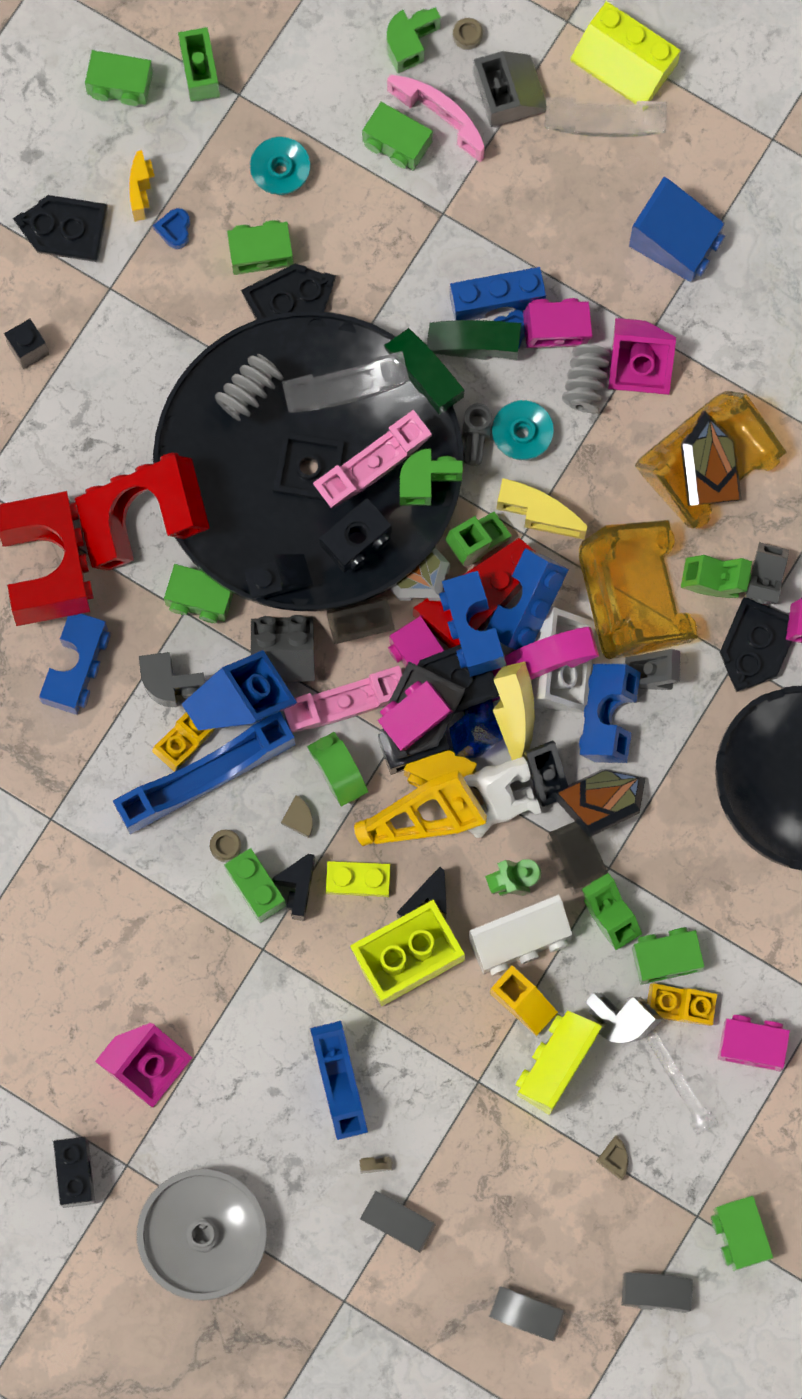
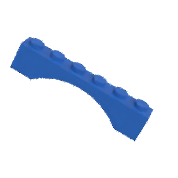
M281 712L275 713L252 725L236 738L198 761L165 777L143 784L114 799V806L129 834H132L296 746L295 737Z

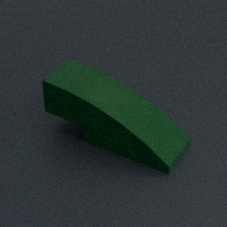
M487 320L430 322L427 346L437 355L487 360V356L517 360L521 323Z
M406 329L384 345L386 351L420 395L423 393L439 415L464 398V388L441 360L411 329Z

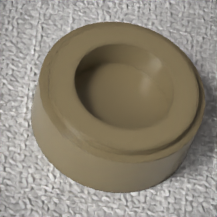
M473 18L459 20L453 28L455 44L464 50H471L479 46L483 37L481 24Z
M226 829L216 832L210 840V851L213 857L220 862H229L237 857L241 852V841L238 835Z

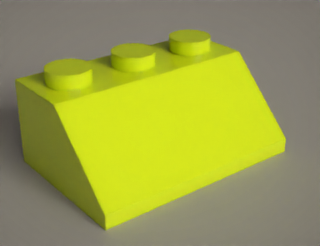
M606 1L589 23L570 61L644 110L678 65L681 50Z
M434 899L350 945L381 1007L465 961V954Z
M568 1010L564 1017L557 1015L548 1030L553 1033L547 1044L541 1041L532 1056L536 1060L531 1071L524 1069L515 1084L520 1088L517 1096L550 1115L597 1038L602 1026Z

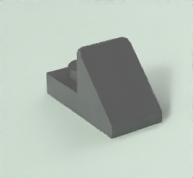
M668 649L625 657V664L641 672L638 689L671 690L673 683L680 682V651Z

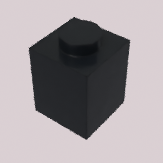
M31 318L4 333L9 348L23 370L49 355L46 342Z

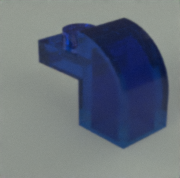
M492 700L463 710L464 716L449 728L455 756L478 758L503 740L493 712L494 705Z

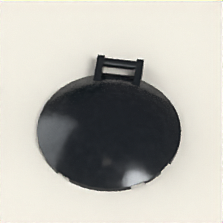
M790 686L759 696L746 705L733 718L718 748L715 777L722 809L741 839L768 860L784 867L802 870V686Z

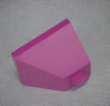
M615 318L608 389L669 395L676 337L644 320Z
M148 1023L115 1036L95 1062L153 1108L192 1057L153 1023Z

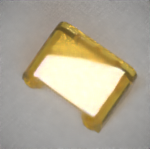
M725 391L715 396L635 463V467L643 478L688 528L697 529L704 526L710 521L711 517L709 515L712 513L711 504L688 506L681 452L682 441L686 435L691 433L703 411H706L735 439L739 481L754 469H764L765 471L773 469L780 463L779 458L787 453L746 393Z
M669 520L605 525L580 544L579 561L600 648L607 659L622 658L686 644L698 638L695 620L686 612L677 614L664 561V557L671 552L675 544V536L671 531Z

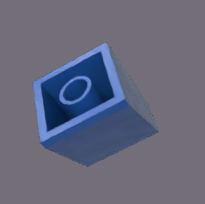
M663 177L632 226L629 247L685 280L692 282L696 274L702 276L708 267L710 260L706 258L711 250L717 252L723 243L725 235L722 232L725 223L670 179Z
M264 650L219 669L186 699L182 706L198 730L253 724L294 706L297 701Z

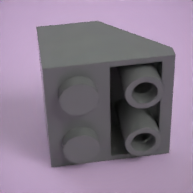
M501 51L474 59L473 74L490 127L548 111L531 55Z
M293 615L284 618L263 616L251 619V655L264 650L284 682L315 681L313 616Z

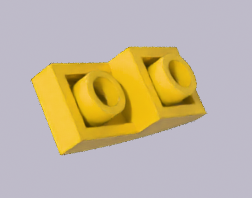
M142 150L136 151L129 180L130 203L134 222L146 219L144 209L150 208L146 190L151 189L149 178L155 177L151 159L145 160Z
M186 712L176 721L175 727L153 747L152 752L175 772L206 741L216 728L198 730Z
M652 983L649 985L647 1003L663 1019L712 1026L717 994Z

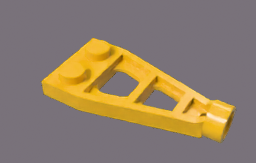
M457 770L429 780L373 817L356 822L354 824V831L358 842L362 846H366L372 843L381 844L460 833L486 824L487 815L461 773ZM435 799L447 817L440 820L427 821L423 819L417 808L428 800ZM407 812L414 826L395 829L390 819Z

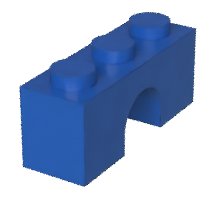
M536 267L450 283L449 296L454 320H478L485 318L487 312L501 307H513L514 310L524 311L532 301L546 299V292L541 268Z
M525 548L512 574V577L517 579L522 585V597L519 603L511 609L498 605L486 630L496 628L499 641L507 647L516 650L535 642L569 569L545 555Z
M474 571L442 581L445 592L439 593L443 610L451 611L453 620L447 623L452 640L459 638L462 649L456 650L461 669L467 667L470 677L505 667L506 662L496 628L477 631L469 626L471 618L476 613L489 609L479 572Z
M84 614L67 617L60 641L62 646L75 650L79 654V660L76 666L69 671L62 672L49 668L39 695L42 704L78 715L80 707H86L90 696V690L87 689L90 678H96L100 668V661L97 660L101 649L106 650L110 640L111 632L107 631L106 621Z
M593 664L592 674L588 681L589 695L587 705L584 708L585 721L583 734L579 740V755L599 763L628 762L632 733L618 725H613L612 716L619 705L623 703H636L641 672L627 664Z

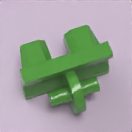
M524 859L518 863L504 860L497 863L499 871L485 876L491 894L499 893L500 896H504L510 893L524 896L531 893L529 887L534 886L540 880L541 868L534 860Z

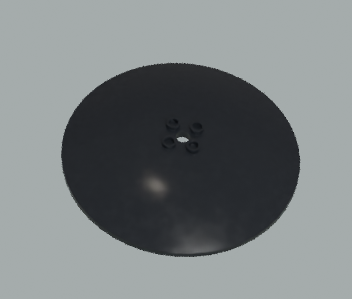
M294 311L275 314L249 322L220 337L203 350L179 377L166 400L159 418L154 441L153 464L161 461L160 457L169 453H178L179 456L192 458L210 529L186 539H175L190 560L220 586L244 599L252 601L244 569L274 561L273 555L304 554L313 585L252 602L281 610L302 612L344 608L380 595L400 583L417 569L439 543L455 511L462 481H431V505H400V473L408 459L406 458L375 483L332 509L313 485L316 480L335 466H342L386 434L390 426L413 409L432 433V436L411 455L420 450L431 449V461H437V458L444 456L454 457L456 461H463V443L454 407L451 406L439 415L423 393L420 395L384 348L386 343L395 338L393 334L369 322L337 313ZM257 354H260L275 365L282 374L283 380L272 377L271 380L275 385V389L264 386L263 389L267 394V398L264 399L256 395L255 399L259 404L258 408L248 404L247 408L251 413L250 417L240 413L241 421H237L217 403L215 395L219 392L225 393L224 385L226 383L233 384L232 376L234 374L241 375L240 367L242 365L249 366L248 358L250 356L258 357ZM308 460L314 461L318 466L317 471L311 475L304 474L300 470L301 464ZM368 498L392 525V534L389 535L391 540L380 550L374 548L366 555L367 560L358 569L353 570L350 568L344 573L321 548L319 538ZM355 532L349 539L355 544H360L366 540V536L361 532Z

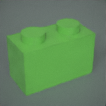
M208 27L178 32L190 102L220 97Z
M92 50L85 79L87 95H91L92 98L99 101L114 99L120 100L123 104L129 106L146 105L153 74L151 60Z
M383 102L379 103L362 130V142H364L367 149L376 154L381 152L390 157V160L396 166L403 169L408 167L413 171L428 150L433 138V131Z
M270 220L264 222L261 226L238 225L233 230L227 231L233 275L293 265L287 222Z
M174 564L164 601L165 605L170 607L169 610L173 613L187 615L190 612L200 615L199 619L205 622L216 624L218 620L226 621L234 593L220 586L200 570Z
M251 848L224 864L227 874L259 923L286 907L285 899Z
M687 927L669 931V936L657 939L656 934L637 938L638 943L633 944L632 952L640 985L702 972L705 966L696 930L688 932Z
M753 1196L713 1209L715 1215L711 1216V1222L716 1235H722L725 1246L721 1247V1253L726 1266L731 1265L733 1271L773 1259Z

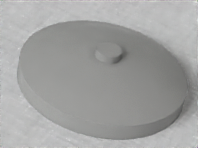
M211 1169L185 1171L170 1177L160 1184L145 1202L137 1225L138 1250L148 1273L167 1291L190 1300L218 1299L241 1288L258 1269L267 1243L265 1217L254 1194L236 1178Z

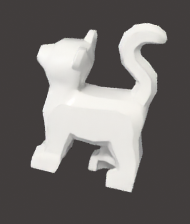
M524 757L507 761L499 766H486L475 774L463 777L469 787L478 788L484 802L481 807L487 815L486 824L468 830L474 837H483L493 824L508 822L525 811L530 810L535 815L541 813L539 802L534 798L531 787H522L520 790L513 792L510 784L514 781L519 780L523 783L530 780L531 774Z

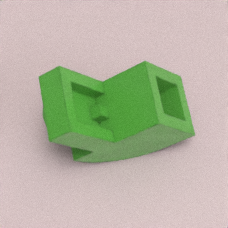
M436 7L429 10L421 9L414 13L410 19H408L404 10H401L390 20L387 27V53L397 73H401L424 62L425 49L419 39L441 28V16Z
M431 449L420 450L411 455L404 463L400 473V505H431V481H462L463 461H456V458L449 456L439 457L437 461H431Z
M493 511L480 520L474 516L453 528L448 533L445 541L462 565L466 567L482 560L485 554L509 541L512 535Z
M707 555L688 557L685 559L681 588L709 596L739 598V593L746 592L751 580L752 561L744 558L722 561Z
M335 732L307 746L312 758L320 768L330 791L341 807L368 793V789L351 754Z
M609 873L594 880L582 889L585 896L584 903L588 911L615 950L642 935L635 915L622 900L615 880Z

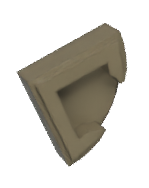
M295 795L281 824L310 838L313 824L310 809L300 797Z
M615 1135L596 1162L622 1181L628 1169V1155L623 1142Z
M369 1157L359 1160L361 1174L393 1170L392 1159L389 1157L377 1159Z

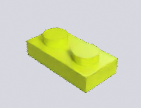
M327 861L326 894L389 897L390 864Z

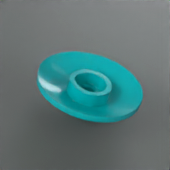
M269 138L260 143L252 153L250 159L251 176L258 187L270 194L285 195L298 190L309 176V155L299 142L291 138ZM278 166H283L286 168V171L279 174L275 172V169Z
M526 400L514 401L505 405L496 414L492 425V436L498 449L506 456L516 460H530L543 454L550 446L554 433L553 422L548 412L539 404ZM524 429L528 432V436L520 438L517 435V431Z

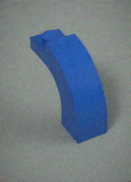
M337 1021L310 1028L336 1139L340 1140L368 1133L342 1022Z

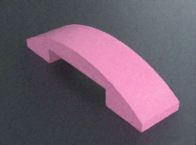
M390 75L387 79L388 92L410 109L419 100L459 131L457 133V145L479 162L484 159L485 147L477 128L454 101L439 90L421 81Z
M413 409L390 426L386 434L342 466H335L316 480L313 485L332 509L357 495L398 466L432 436V433Z
M400 666L370 674L369 678L311 695L309 693L296 697L297 703L283 710L291 732L332 724L388 705L402 677Z

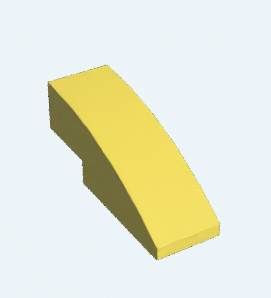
M502 478L497 510L526 515L525 528L585 540L587 525L558 500L523 483Z
M520 662L502 667L493 679L501 698L493 712L512 760L524 757V752L530 750L535 720L531 679L526 663Z

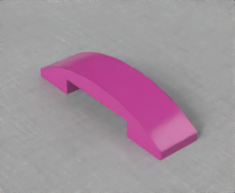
M588 626L535 641L507 654L504 658L506 666L525 662L530 679L532 680L565 665L573 668L598 657L599 654L592 628ZM501 668L492 670L494 677ZM499 696V697H497V698H494V699H492V700H489L488 702H489V703H492V702L497 701V700H499V699H501V698H500V696Z

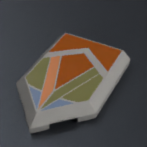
M434 548L415 571L390 588V590L400 601H412L413 598H428L429 601H441L439 593L444 592L442 581L448 576L450 563Z

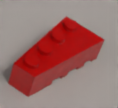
M516 539L465 573L479 572L489 609L478 612L471 618L469 626L474 630L483 631L488 626L497 606L505 607L522 589L521 583L512 577V574L524 549L534 551L522 539ZM427 598L413 607V617L416 619L421 616L431 632L447 647L452 648L460 645L459 638L452 640L447 622L452 621L453 618L450 610H443L441 601H429Z

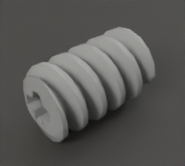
M577 345L573 349L575 357L570 360L572 369L567 373L570 380L565 383V390L567 392H564L562 395V400L572 409L585 413H598L599 408L593 405L592 402H600L602 397L594 393V391L604 389V384L598 382L597 379H605L607 377V373L599 369L600 367L604 368L610 365L609 361L603 359L602 356L612 354L608 349L598 345Z
M257 354L258 357L250 356L248 358L249 366L242 365L240 367L241 375L234 374L232 376L233 384L226 383L224 385L225 393L219 392L215 395L217 403L237 421H241L240 413L250 417L251 413L247 408L248 404L258 408L259 404L255 399L256 395L264 399L267 398V394L263 389L264 386L275 389V385L271 380L272 377L283 380L282 374L275 365L260 354Z

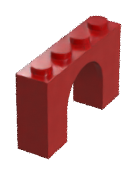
M178 453L165 454L160 457L161 461L157 463L140 465L135 468L134 473L115 476L110 479L111 483L104 486L98 485L87 488L85 494L75 498L92 568L110 571L134 561L126 529V516L133 500L148 490L155 495L159 502L167 536L186 539L210 529L192 458L179 456Z
M67 491L0 504V539L3 547L43 540L58 545L64 551L61 564L49 575L7 585L16 626L90 612L88 600L94 599L91 581L84 580L83 573H88L89 568L86 554L80 555L79 547L84 546L81 528H75L74 521L79 520L76 502H70Z

